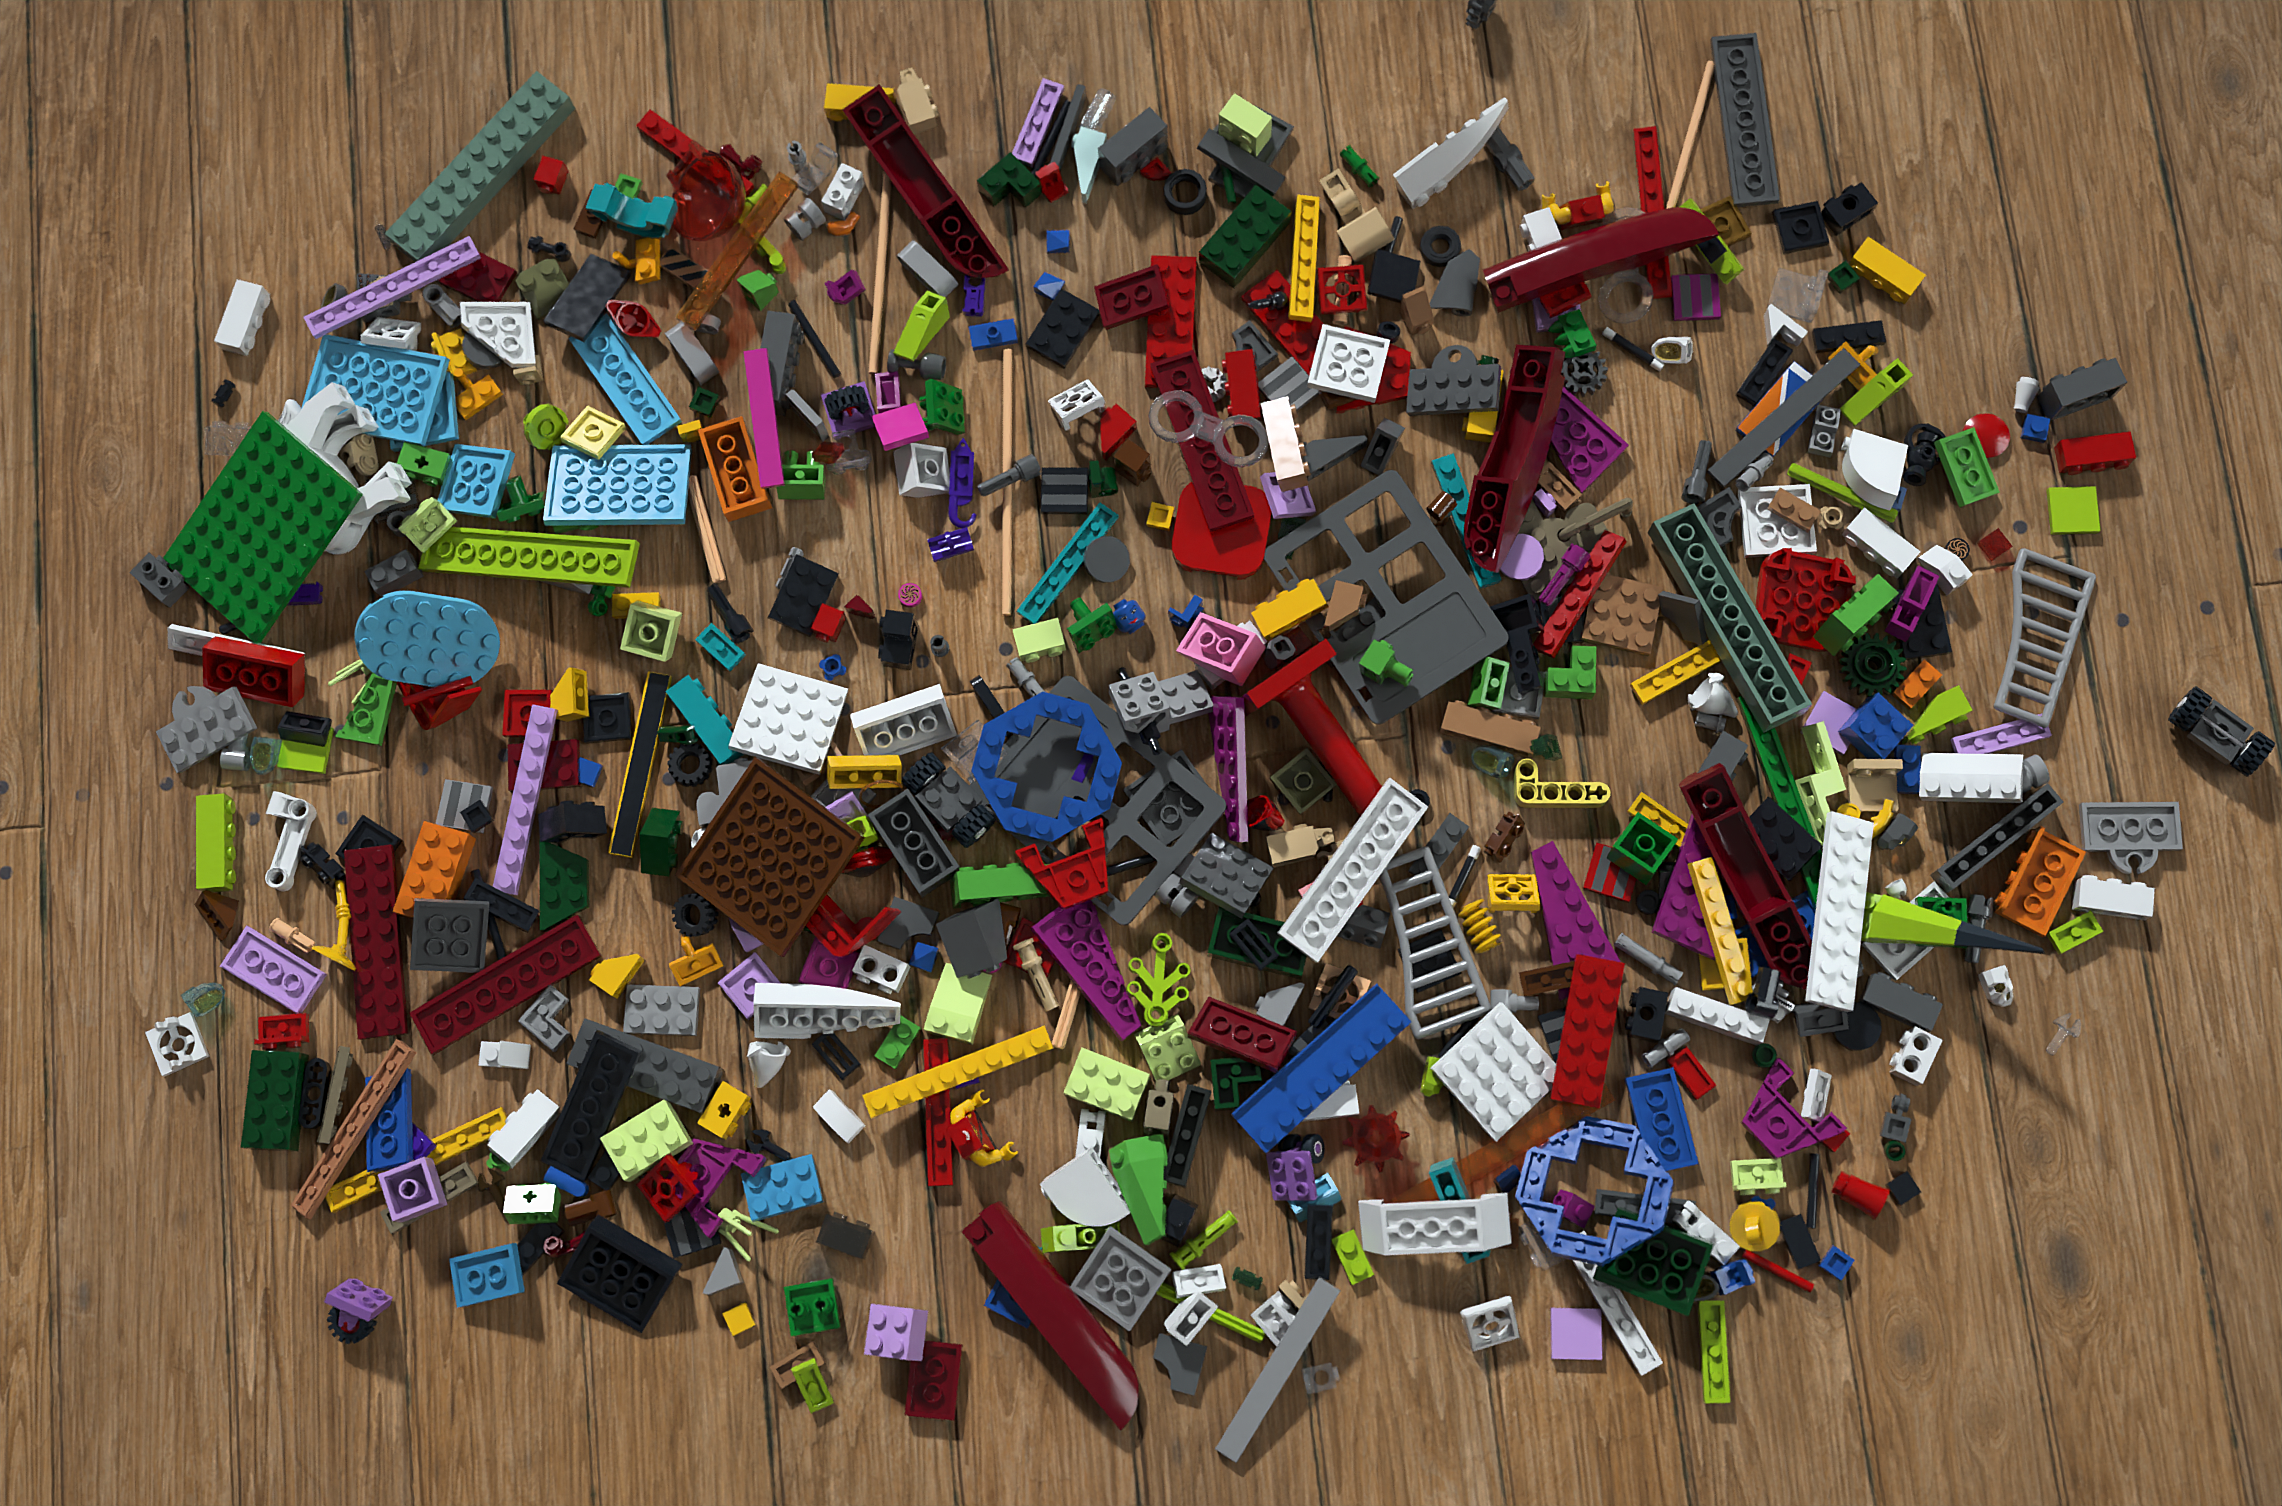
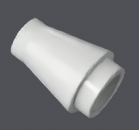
M2021 377L2020 381L2016 382L2013 410L2020 413L2028 412L2032 401L2040 389L2038 380L2030 377Z

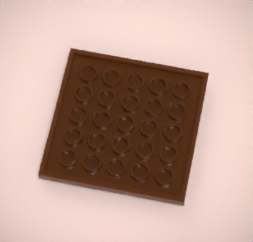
M754 757L675 876L780 957H785L865 837L761 759Z

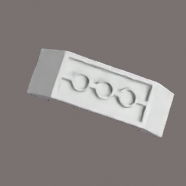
M1507 1193L1482 1194L1481 1199L1388 1204H1384L1383 1199L1358 1201L1364 1251L1381 1255L1485 1251L1511 1244L1512 1242Z

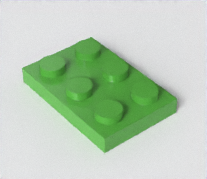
M1974 427L1934 442L1959 508L2000 492Z

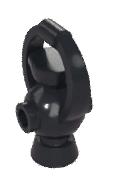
M1923 423L1913 426L1907 432L1904 444L1908 445L1906 459L1908 469L1903 474V480L1912 486L1924 485L1926 483V472L1941 463L1940 457H1936V447L1934 445L1935 441L1946 437L1941 429L1929 423ZM1922 430L1923 432L1917 435V446L1914 447L1912 434Z

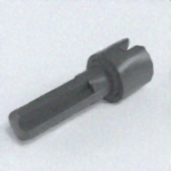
M1701 440L1699 442L1691 477L1685 480L1681 498L1689 504L1695 503L1697 505L1700 501L1702 503L1705 501L1708 488L1705 476L1712 448L1710 441Z
M1033 454L1015 461L1013 468L977 486L981 496L985 497L1018 480L1027 482L1041 475L1040 465Z
M1970 895L1967 914L1971 917L1970 924L1985 929L1986 920L1992 918L1995 898L1990 897L1986 899L1983 895ZM1966 947L1964 960L1969 963H1978L1981 948Z

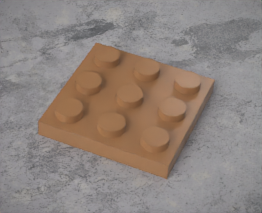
M1607 574L1586 607L1580 640L1649 656L1651 654L1660 607L1658 594L1663 591V587Z

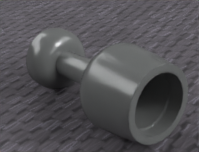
M890 350L887 361L888 372H895L899 367L919 369L920 376L925 380H943L946 371V357L927 352L923 354L921 360L911 362L894 355V350Z

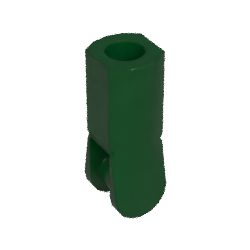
M694 725L662 726L657 732L659 741L664 743L692 744L698 741V738L694 736Z

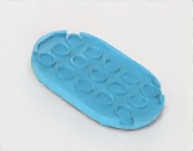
M395 591L383 595L381 599L373 604L370 603L363 610L355 627V645L364 665L374 674L397 682L436 687L471 676L474 683L489 672L498 657L500 649V637L495 622L481 606L464 599L422 592Z

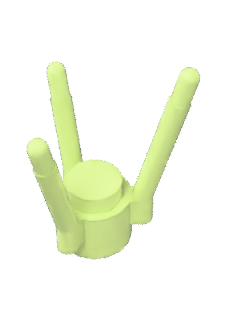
M360 659L336 673L337 677L328 682V685L336 684L359 669L366 676L373 672ZM366 683L357 693L356 697L352 700L353 705H355L358 702L359 695L365 687Z
M724 1208L718 1214L724 1220L720 1225L719 1233L724 1235L748 1262L751 1261L750 1256L729 1231L734 1233L738 1229L747 1236H751L752 1232L740 1225L741 1220L775 1234L779 1232L778 1229L760 1221L752 1222L750 1217L736 1210L730 1211Z

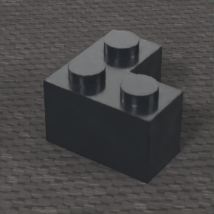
M886 609L885 617L881 616L879 630H882V636L885 639L884 645L879 646L878 659H881L884 667L911 670L919 628L914 613Z
M562 801L559 806L548 807L547 811L538 814L540 842L562 843L572 838L595 839L607 834L605 806L595 805V802L574 804V801Z

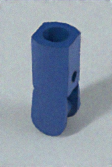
M552 1166L549 1167L543 1179L577 1197H584L589 1192V1186L585 1182L573 1178Z

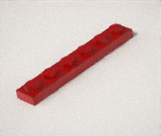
M651 109L636 125L639 131L741 204L755 188L752 182Z
M1604 530L1590 553V559L1582 570L1577 573L1545 624L1544 630L1540 632L1533 643L1538 652L1553 659L1555 658L1627 543L1624 537Z
M948 1038L923 1039L924 1071L949 1062ZM950 1089L925 1098L929 1187L954 1185L952 1139L947 1131V1127L951 1125Z

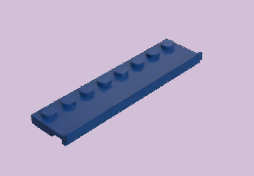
M1375 984L1231 1115L1265 1153L1269 1152L1410 1025L1411 1020L1379 985Z

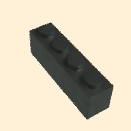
M1187 1084L1168 1153V1165L1164 1167L1163 1180H1167V1183L1186 1187L1211 1090Z

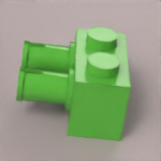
M789 450L784 452V464L782 467L785 486L776 487L778 499H825L826 480L824 465H821L822 454L819 451L815 450L814 459L812 457V450L807 452V465H797L798 453L791 450V459L789 457Z
M1374 639L1359 662L1360 672L1380 685L1389 676L1404 685V687H1407L1413 678V669L1396 660L1395 651L1392 650L1393 646L1384 640L1378 642Z

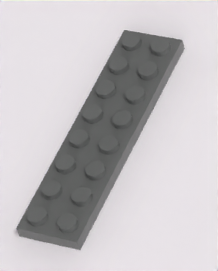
M1757 33L1711 37L1710 44L1714 61V73L1733 205L1744 207L1778 204L1780 197Z

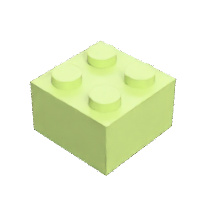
M1234 93L1219 113V135L1252 156L1257 157L1271 138L1272 117Z
M641 601L630 604L620 649L666 662L673 655L682 613Z

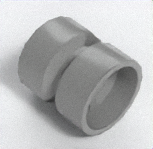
M807 198L798 205V211L792 210L783 220L792 233L799 240L803 241L812 233V228L817 229L826 221V218L817 205Z
M2035 754L2023 759L2022 793L2031 790V786L2037 788L2049 783V772L2040 756Z
M1173 873L1160 886L1154 896L1164 905L1169 904L1170 910L1181 918L1194 905L1200 895L1179 884L1181 878L1176 873ZM1178 890L1180 893L1173 898V893Z

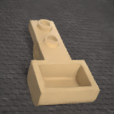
M1339 168L1319 180L1345 223V226L1338 229L1337 233L1355 263L1395 240L1376 207L1365 213Z

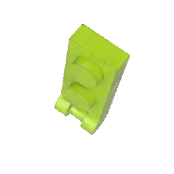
M746 215L739 220L742 236L747 241L752 240L755 243V250L761 257L766 256L769 259L776 274L784 273L786 271V264L782 255Z

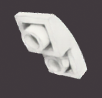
M830 1089L813 1106L827 1124L847 1143H850L865 1127V1124L854 1111L847 1108L836 1093Z

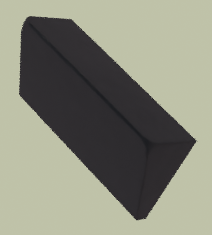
M286 711L277 727L279 737L282 740L325 747L332 719Z

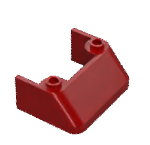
M397 682L404 697L433 688L431 686ZM480 686L468 690L461 688L409 706L420 726L424 730L438 727L469 709L482 689Z
M826 895L806 926L831 954L845 957L876 939L901 911L897 908L885 907L875 918L864 917L854 924L838 905Z

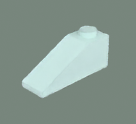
M1085 127L1080 128L1079 134L1075 133L1072 147H1074L1082 202L1087 204L1099 170L1098 148L1107 141V134Z

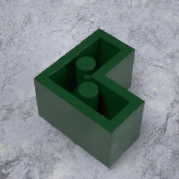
M1011 152L977 180L979 192L993 207L1011 193L1026 208L1042 194L1041 182Z
M660 808L651 809L640 832L641 873L669 877L672 869L677 867L678 854L675 853V848L678 842V835H682L684 829V822L680 821V811Z
M1240 1058L1210 1060L1215 1111L1236 1110L1239 1107L1237 1085L1261 1083L1260 1066Z

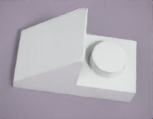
M1772 304L1769 305L1764 314L1767 345L1780 333L1785 341L1798 346L1808 332Z
M481 1041L479 1066L529 1069L531 1045L507 1041Z

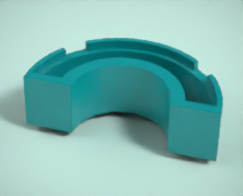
M605 183L604 185L594 184L586 209L604 222L607 219L616 222V228L648 238H664L670 232L678 205L677 201L669 196H664L663 198L654 196L652 203H647L639 198L632 199L619 192L615 186Z

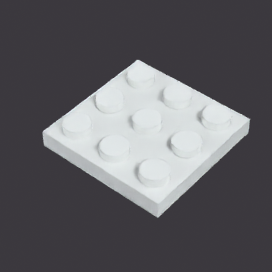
M1323 324L1307 387L1375 403L1390 340Z
M1810 484L1749 487L1746 492L1738 490L1739 503L1742 506L1740 518L1744 558L1767 557L1782 548H1792V551L1805 554H1815L1817 552L1814 524L1807 533L1767 510L1779 488L1812 505Z

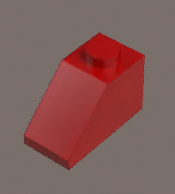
M1115 404L1112 408L1108 407L1101 414L1102 458L1105 461L1137 429L1136 420L1118 404Z

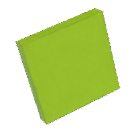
M2096 486L2053 487L2046 490L2051 535L2098 534L2100 532Z
M330 727L325 747L282 740L277 767L280 769L325 774L334 728Z

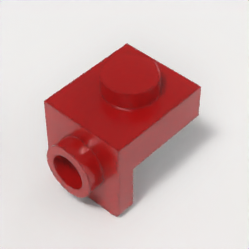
M1055 161L1035 172L1036 178L1041 182L1042 193L1050 203L1069 193L1067 186L1062 181L1060 169Z

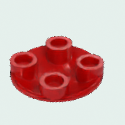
M1983 413L1973 416L1962 430L1975 428L1986 458L2000 455L2009 445L2010 432L2008 426L2001 418L1993 414Z

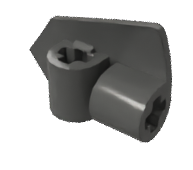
M1468 249L1448 261L1429 303L1431 309H1452V313L1457 316H1470L1472 314L1480 258L1472 250Z

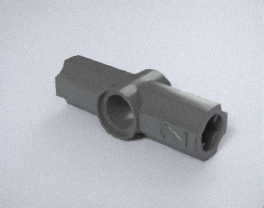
M1497 127L1485 145L1493 155V161L1498 170L1506 173L1518 191H1523L1535 181V177L1523 162L1519 148L1513 143L1510 144L1501 129Z

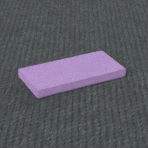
M247 925L220 965L223 969L297 1014L304 1011L327 976L323 971Z

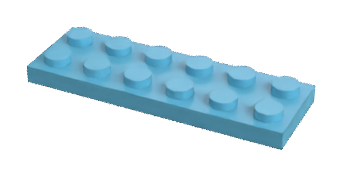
M608 314L601 318L585 343L573 337L569 338L642 445L650 444L682 423L678 414Z

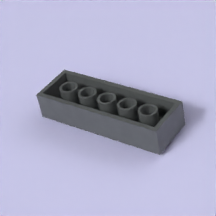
M584 1018L566 1064L580 1069L594 1033L600 1030L642 1051L627 1087L703 1114L717 1090L724 1069Z

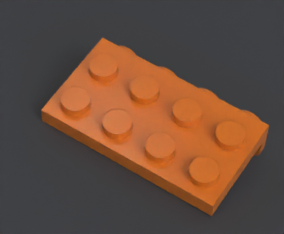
M2040 825L2036 829L2029 831L2025 839L2028 844L2025 850H2021L2015 859V862L2018 863L2015 870H2011L2006 877L2005 883L2008 885L2004 892L2001 891L1995 900L1997 907L1994 913L2041 937H2045L2086 852L2044 831L2045 827Z

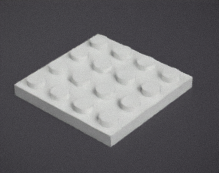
M758 663L732 734L729 750L820 775L848 694V688Z
M1500 1002L1430 1069L1488 1136L1497 1142L1552 1089L1556 1064L1509 1009Z

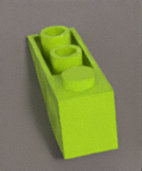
M926 291L915 304L893 352L894 355L914 362L950 318L946 297Z
M1897 358L1840 408L1841 412L1856 426L1907 385L1913 374Z
M1959 685L1938 694L1929 703L1902 740L1903 745L1911 742L1912 745L1923 741L1925 739L1924 735L1930 732L1936 735L1947 729L1945 725L1952 722L1954 725H1958L1968 719L1967 715L1972 711V708Z
M1114 1222L1105 1226L1078 1224L1041 1228L1042 1252L1057 1253L1095 1249L1110 1226L1120 1232V1222Z

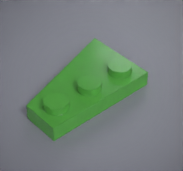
M372 673L359 695V701L353 712H349L346 717L348 719L342 730L339 729L335 737L382 746L397 681L387 680Z

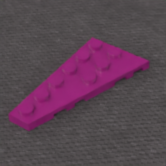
M1551 841L1532 851L1531 858L1534 874L1536 875L1552 964L1557 965L1574 961L1575 954L1621 962L1554 842ZM1570 987L1557 989L1559 1002L1568 997Z

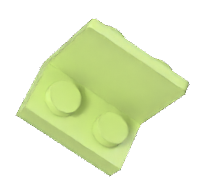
M1178 1014L1169 1017L1160 1027L1150 1026L1134 1034L1155 1080H1170L1201 1065L1191 1039L1188 1038L1187 1030Z

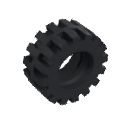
M692 743L680 744L679 748L675 747L673 749L674 752L673 754L670 753V760L667 765L669 766V773L679 784L686 787H697V784L701 785L705 779L708 780L710 777L709 773H712L711 765L713 764L710 755L703 747ZM688 756H695L700 762L698 770L692 774L683 773L681 770V762Z
M687 894L678 899L679 902H675L674 907L676 909L672 910V914H675V917L672 918V921L677 923L675 928L681 929V934H686L688 937L701 936L710 933L709 931L715 928L713 924L718 922V919H715V917L719 916V912H715L717 907L700 894ZM693 905L698 907L701 914L697 925L690 918V909Z

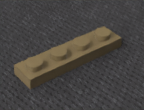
M339 1046L337 1049L317 1139L318 1143L329 1144L330 1139L332 1140L337 1132V1125L333 1124L335 1115L340 1116L343 1102L339 1101L341 1091L345 1092L348 1078L344 1077L346 1067H351L353 1054L349 1053V1047Z
M468 1162L462 1163L439 1177L447 1202L478 1185V1179ZM388 1208L380 1212L391 1234H395L428 1214L425 1213L400 1223L392 1221Z

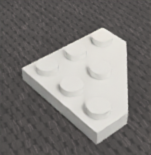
M460 302L461 327L511 368L535 366L530 302Z

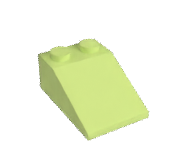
M946 963L929 1008L924 1026L925 1032L973 1045L992 975L981 972L980 975L970 979L966 975L957 978L952 964Z

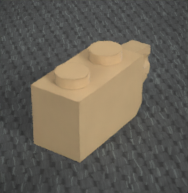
M913 68L900 71L902 84L899 85L897 92L909 128L913 134H917L937 127L936 118L939 117L936 105L930 104L929 98H932L929 86H924L922 79L917 77Z
M1307 824L1294 826L1293 830L1284 832L1283 829L1270 832L1269 836H1266L1267 849L1271 865L1274 868L1314 859L1318 849L1334 843L1331 828L1313 829V826L1307 827Z

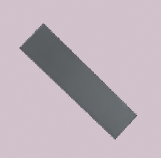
M1080 84L1076 86L1050 161V164L1055 161L1060 172L1086 99V86Z
M1210 128L1196 148L1248 182L1257 185L1272 197H1274L1286 176Z
M1596 1189L1594 1214L1615 1216L1619 1207L1639 1214L1644 1195ZM1670 1199L1665 1223L1676 1224L1672 1219L1676 1214H1680L1683 1211V1205L1687 1200ZM1688 1200L1696 1205V1201ZM1691 1216L1687 1222L1691 1225L1695 1217Z

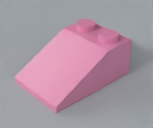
M1200 612L1176 651L1222 679L1242 686L1266 647L1256 633Z

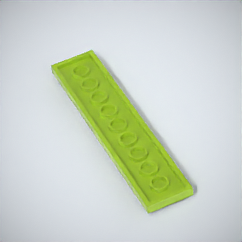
M451 527L424 553L422 552L418 569L423 572L630 588L640 543L637 540Z

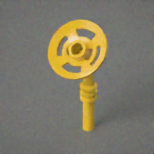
M338 880L335 882L337 896L335 909L336 917L339 921L337 944H333L332 948L312 946L311 949L355 971L356 967L345 956L351 911L348 908L345 882Z

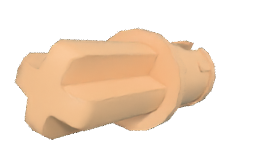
M279 918L274 919L269 926V930L283 938L286 944H292L305 953L312 951V946H315V942L300 933L299 928H293Z

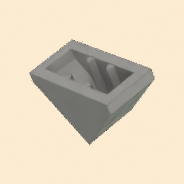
M723 1248L703 1290L704 1294L714 1295L744 1283L732 1249Z

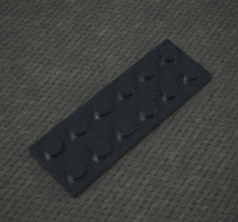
M600 1030L594 1033L540 1161L582 1182L587 1180L602 1145L600 1138L606 1135L640 1057L641 1050Z

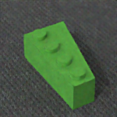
M1877 574L1859 592H1856L1848 602L1846 601L1838 610L1832 613L1813 637L1833 656L1840 650L1846 652L1853 645L1854 641L1852 639L1854 637L1857 639L1862 637L1868 630L1866 627L1868 624L1873 626L1882 617L1880 615L1882 611L1887 613L1896 604L1893 600L1899 592Z
M1010 863L1005 868H997V865H986L981 870H974L973 867H962L950 880L953 909L961 908L962 903L970 902L973 906L989 902L990 899H999V902L1004 903L1013 900V896H1017V900L1050 897L1026 867L1021 866V863Z

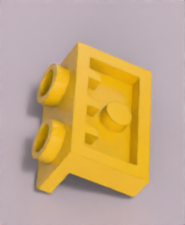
M461 328L441 336L436 332L432 333L434 341L431 342L434 353L450 359L447 372L454 375L456 368H461L466 375L478 371L464 357L462 351L464 333Z

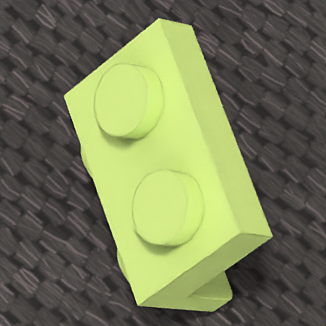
M433 497L424 500L419 505V509L413 515L407 516L398 528L423 553L457 522L441 502Z
M1772 1158L1730 1161L1733 1191H1740V1195H1754L1755 1190L1765 1189V1194L1780 1193L1781 1188L1787 1187L1786 1182H1783L1781 1158L1777 1160Z

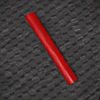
M467 676L402 697V701L405 707L473 685L471 676Z
M1745 1249L1742 1258L1809 1293L1814 1287V1284L1752 1251Z

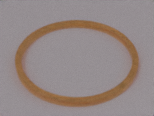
M893 780L874 781L861 789L859 799L867 807L879 808L882 805L868 804L862 799V794L867 788L880 783H891L899 786L903 792L905 791L904 787L899 782Z

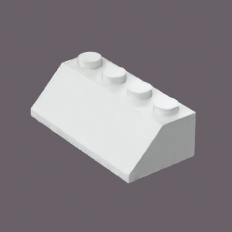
M940 684L850 714L853 728L864 756H900L957 736Z
M1923 753L1919 797L1922 801L2022 803L2023 755Z

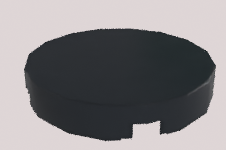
M1854 1002L1853 1011L1847 1012L1849 1029L1832 1032L1835 1040L1843 1047H1846V1049L1862 1051L1872 1047L1878 1041L1882 1032L1881 1020L1878 1013L1871 1006L1862 1002Z

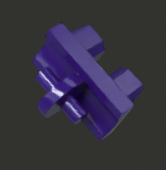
M967 527L952 532H944L945 534L927 539L934 562L974 550Z

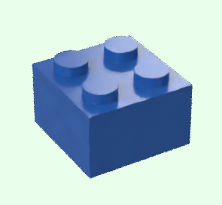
M1876 693L1863 701L1838 732L1851 742L1867 759H1885L1913 727V724L1880 693Z

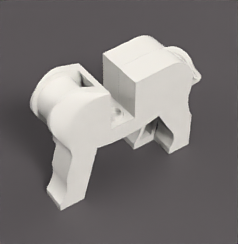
M331 382L308 400L302 408L295 400L289 399L285 402L283 412L278 421L363 493L325 549V551L332 554H345L357 546L369 523L377 513L382 512L393 504L407 503L411 499L405 488L412 483L400 464L388 462L365 486L359 487L348 467L337 456L349 439L364 432H374L379 428L367 408L355 405L345 386ZM348 409V410H346L345 412H343V413L337 415V414H338L339 412H341L342 410Z

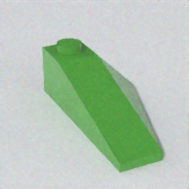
M1162 1134L1125 1140L1109 1150L1112 1170L1144 1245H1149L1165 1236L1166 1205L1163 1203V1189H1167V1180L1163 1179L1164 1166L1168 1165V1156L1164 1137Z

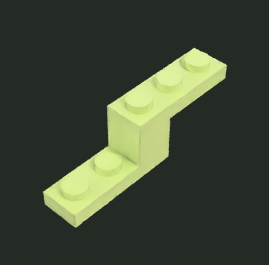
M1824 721L1801 728L1816 774L1795 780L1815 837L1822 845L1824 842L1826 816L1830 812L1826 796L1846 790Z

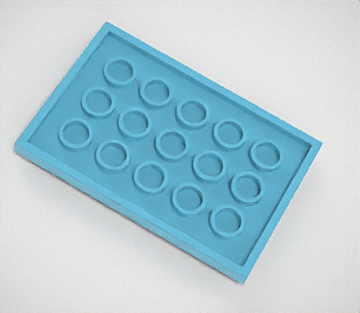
M326 334L323 335L302 407L308 400L333 382L345 386L355 405L367 408L379 427L374 432H364L361 434L425 446L450 359L444 356L407 349L362 344L359 340ZM348 409L342 410V411L339 412L337 415H339V414L345 412V411L348 410Z
M691 444L612 445L600 460L571 446H553L543 517L545 526L685 524L692 457Z

